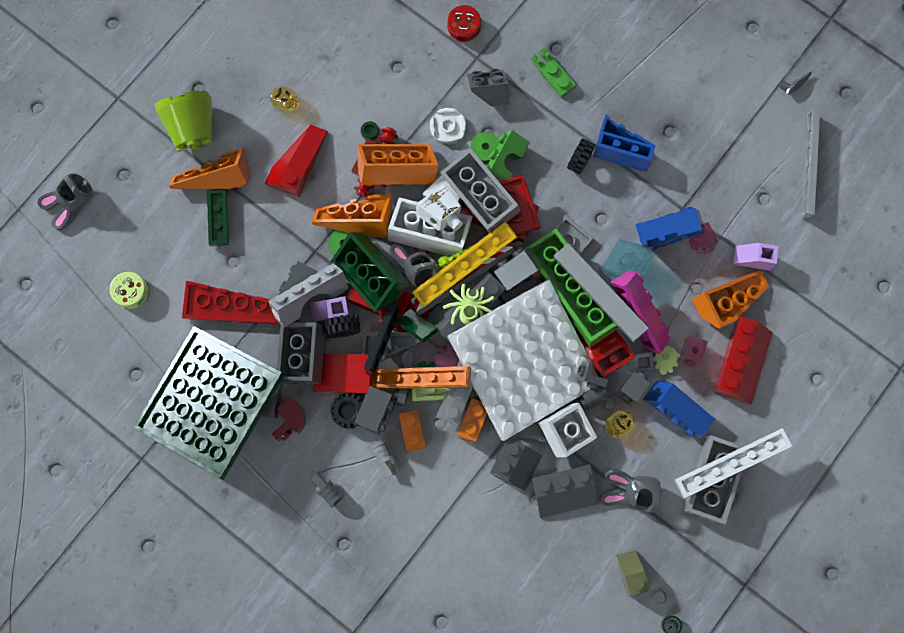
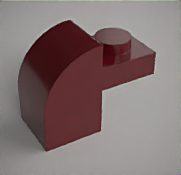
M290 396L276 409L286 420L272 433L273 437L279 442L288 439L292 435L291 431L293 429L300 434L306 423L303 409Z

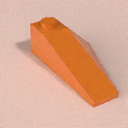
M244 148L226 152L221 155L222 159L213 163L211 160L206 161L199 169L191 168L173 176L169 184L170 189H231L245 186L250 174Z
M392 195L367 196L368 199L361 201L353 199L350 200L351 203L345 205L337 203L316 208L312 225L348 233H365L368 237H388V228L392 219Z
M760 269L703 292L693 298L692 301L701 318L715 327L721 328L735 322L769 287V284Z

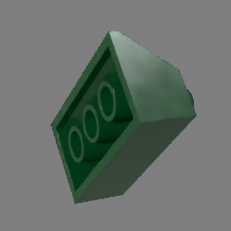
M350 232L331 259L332 264L334 263L343 271L346 280L374 312L380 311L400 298L410 284L365 233Z

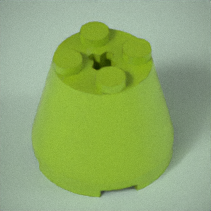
M208 91L185 92V95L173 98L169 96L155 103L156 114L177 152L185 151L188 148L199 150L203 148L202 145L213 143L212 98Z

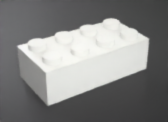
M399 197L388 228L389 241L449 257L464 250L471 228L472 216L460 213L458 219L463 224L457 231H454L449 225L443 230H437L416 215V205L418 202Z

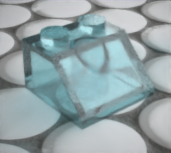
M619 239L600 271L612 279H616L629 270L642 276L655 253L640 244Z

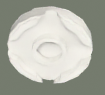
M454 108L440 109L430 120L432 136L441 144L451 145L457 143L466 133L465 117Z

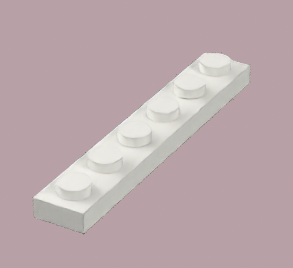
M782 428L674 481L682 497L686 498L792 447Z

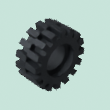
M582 138L568 163L567 169L581 175L596 145Z
M340 315L339 317L335 316L324 321L326 337L328 338L348 337L349 335L352 336L361 332L358 315Z
M353 393L340 394L331 404L330 413L334 422L345 429H354L358 426L354 422L363 400ZM345 404H353L355 406L356 413L352 418H344L342 416L341 409Z

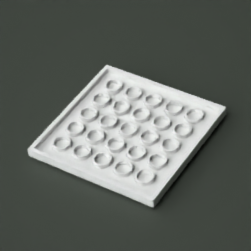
M550 280L544 281L447 336L462 366L471 367V383L502 441L512 437L590 389L586 387L587 383L577 380V370L583 361H591ZM592 366L590 374L598 377L594 367Z

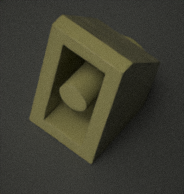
M636 551L617 555L616 558L627 595L633 596L650 591L645 571Z

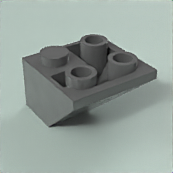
M495 68L488 72L473 71L471 74H467L471 92L488 105L499 106L509 104L508 82L503 70Z

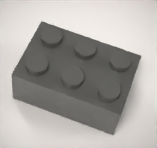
M316 322L291 323L286 327L280 324L277 370L285 374L281 383L321 384L325 342L324 326Z

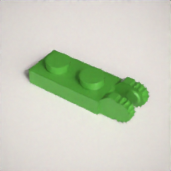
M542 48L540 54L547 63L543 65L537 55L531 56V60L539 69V73L562 98L572 91L576 84L556 60L551 57L549 52Z

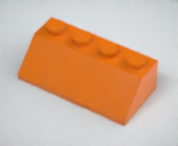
M357 144L358 175L361 185L433 184L436 181L438 163L430 144Z

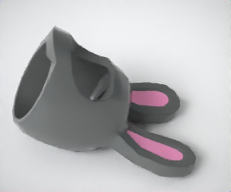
M71 173L63 178L56 191L42 195L37 203L44 210L51 209L58 204L62 206V209L51 222L54 229L62 230L67 227L73 212L91 199L93 189L85 178Z
M393 244L389 249L390 255L403 265L410 284L416 288L439 272L438 265L429 256V251L414 247L415 254L409 257L401 245Z
M618 469L606 472L605 480L608 483L626 487V489L603 492L600 496V501L604 506L629 503L638 509L656 513L659 510L660 481L649 476L631 477Z

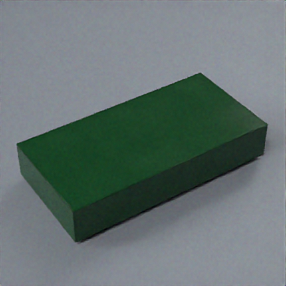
M411 309L396 320L400 327L423 343L437 333V327Z

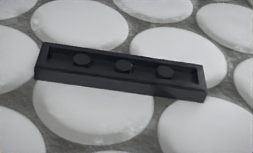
M398 300L388 305L364 365L366 374L369 376H375L401 308Z

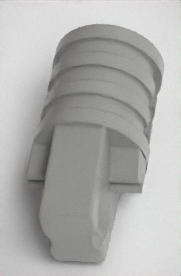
M387 439L371 447L388 477L400 471L396 456Z

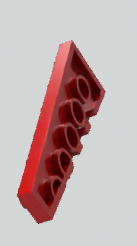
M186 281L182 312L183 319L280 325L273 315L268 302L270 301L269 299Z

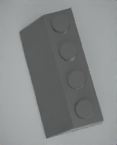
M486 271L465 285V296L467 289L470 288L469 295L475 296L477 289L479 292L477 298H479L481 288L484 287L485 291L481 301L492 296L494 297L491 302L482 304V306L489 308L506 288ZM460 288L455 293L462 298ZM452 294L442 300L426 318L428 322L437 327V331L448 341V335L466 326L460 320V310L455 317L454 324H451L452 315L459 305L446 309L443 308L444 305L449 303L461 302Z

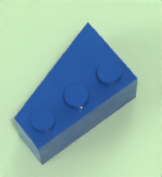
M605 114L593 157L647 172L656 145L640 135L626 130L624 125L621 123L618 125Z
M687 207L678 213L667 214L660 218L635 224L641 245L651 251L706 232L699 210L693 207Z
M656 381L643 399L668 417L672 423L682 427L684 432L692 438L694 436L703 438L715 420L713 416L673 383Z

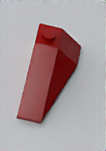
M310 124L272 166L265 185L300 197L328 131Z

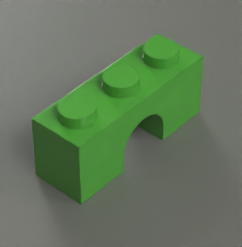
M513 130L502 133L498 139V147L491 152L489 157L491 160L485 165L498 181L509 179L513 175L505 167L504 160L506 156L513 160L522 158L530 143Z

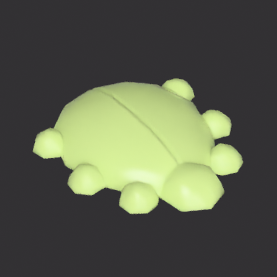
M665 346L661 353H656V356L653 357V361L657 363L655 368H660L659 372L662 375L667 374V371L672 373V367L678 366L676 361L677 358H680V354L674 348Z

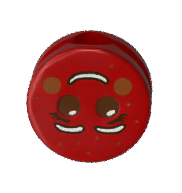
M459 5L450 11L447 18V28L451 37L460 42H468L478 36L481 29V17L475 8L469 5Z

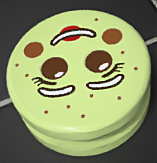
M134 272L118 274L110 285L112 299L126 309H134L141 306L147 300L149 294L146 281Z

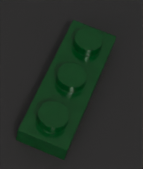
M207 190L209 246L229 245L227 190Z

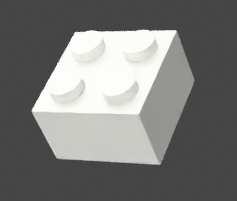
M580 403L568 404L538 422L556 457H567L597 438Z

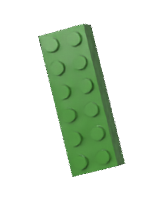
M556 228L528 247L531 248L542 264V267L536 273L543 282L550 280L567 316L588 346L592 347L618 330L619 327L554 259V255L568 244Z

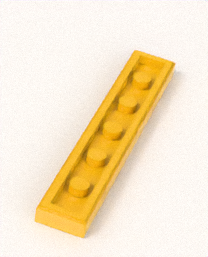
M505 221L412 291V293L423 307L427 306L512 242L517 236Z

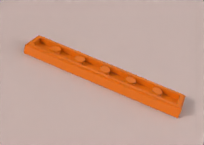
M471 367L377 369L375 376H372L371 386L379 390L470 387Z

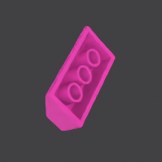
M629 270L610 283L615 293L649 328L648 331L639 337L644 348L659 354L670 341L669 329L659 317L661 313L658 308L653 306L651 302L652 296L647 289L645 290L642 284L644 283L642 276Z

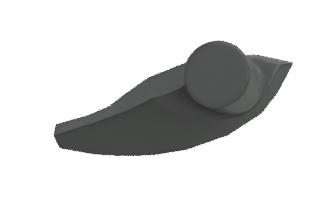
M812 72L805 74L792 84L782 81L779 87L786 90L787 93H793L808 80Z

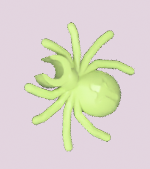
M462 284V298L453 290H450V293L461 302L449 303L444 305L443 308L446 309L459 305L452 315L451 324H454L455 317L460 310V320L468 325L478 319V312L480 317L484 316L482 310L488 313L492 311L482 306V304L491 302L494 297L492 296L481 301L485 291L484 287L481 288L479 298H477L479 295L477 289L476 295L470 296V288H468L465 296V284Z

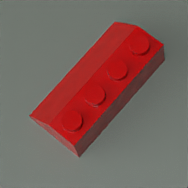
M741 316L734 322L714 393L750 405L752 404L772 331L757 321Z

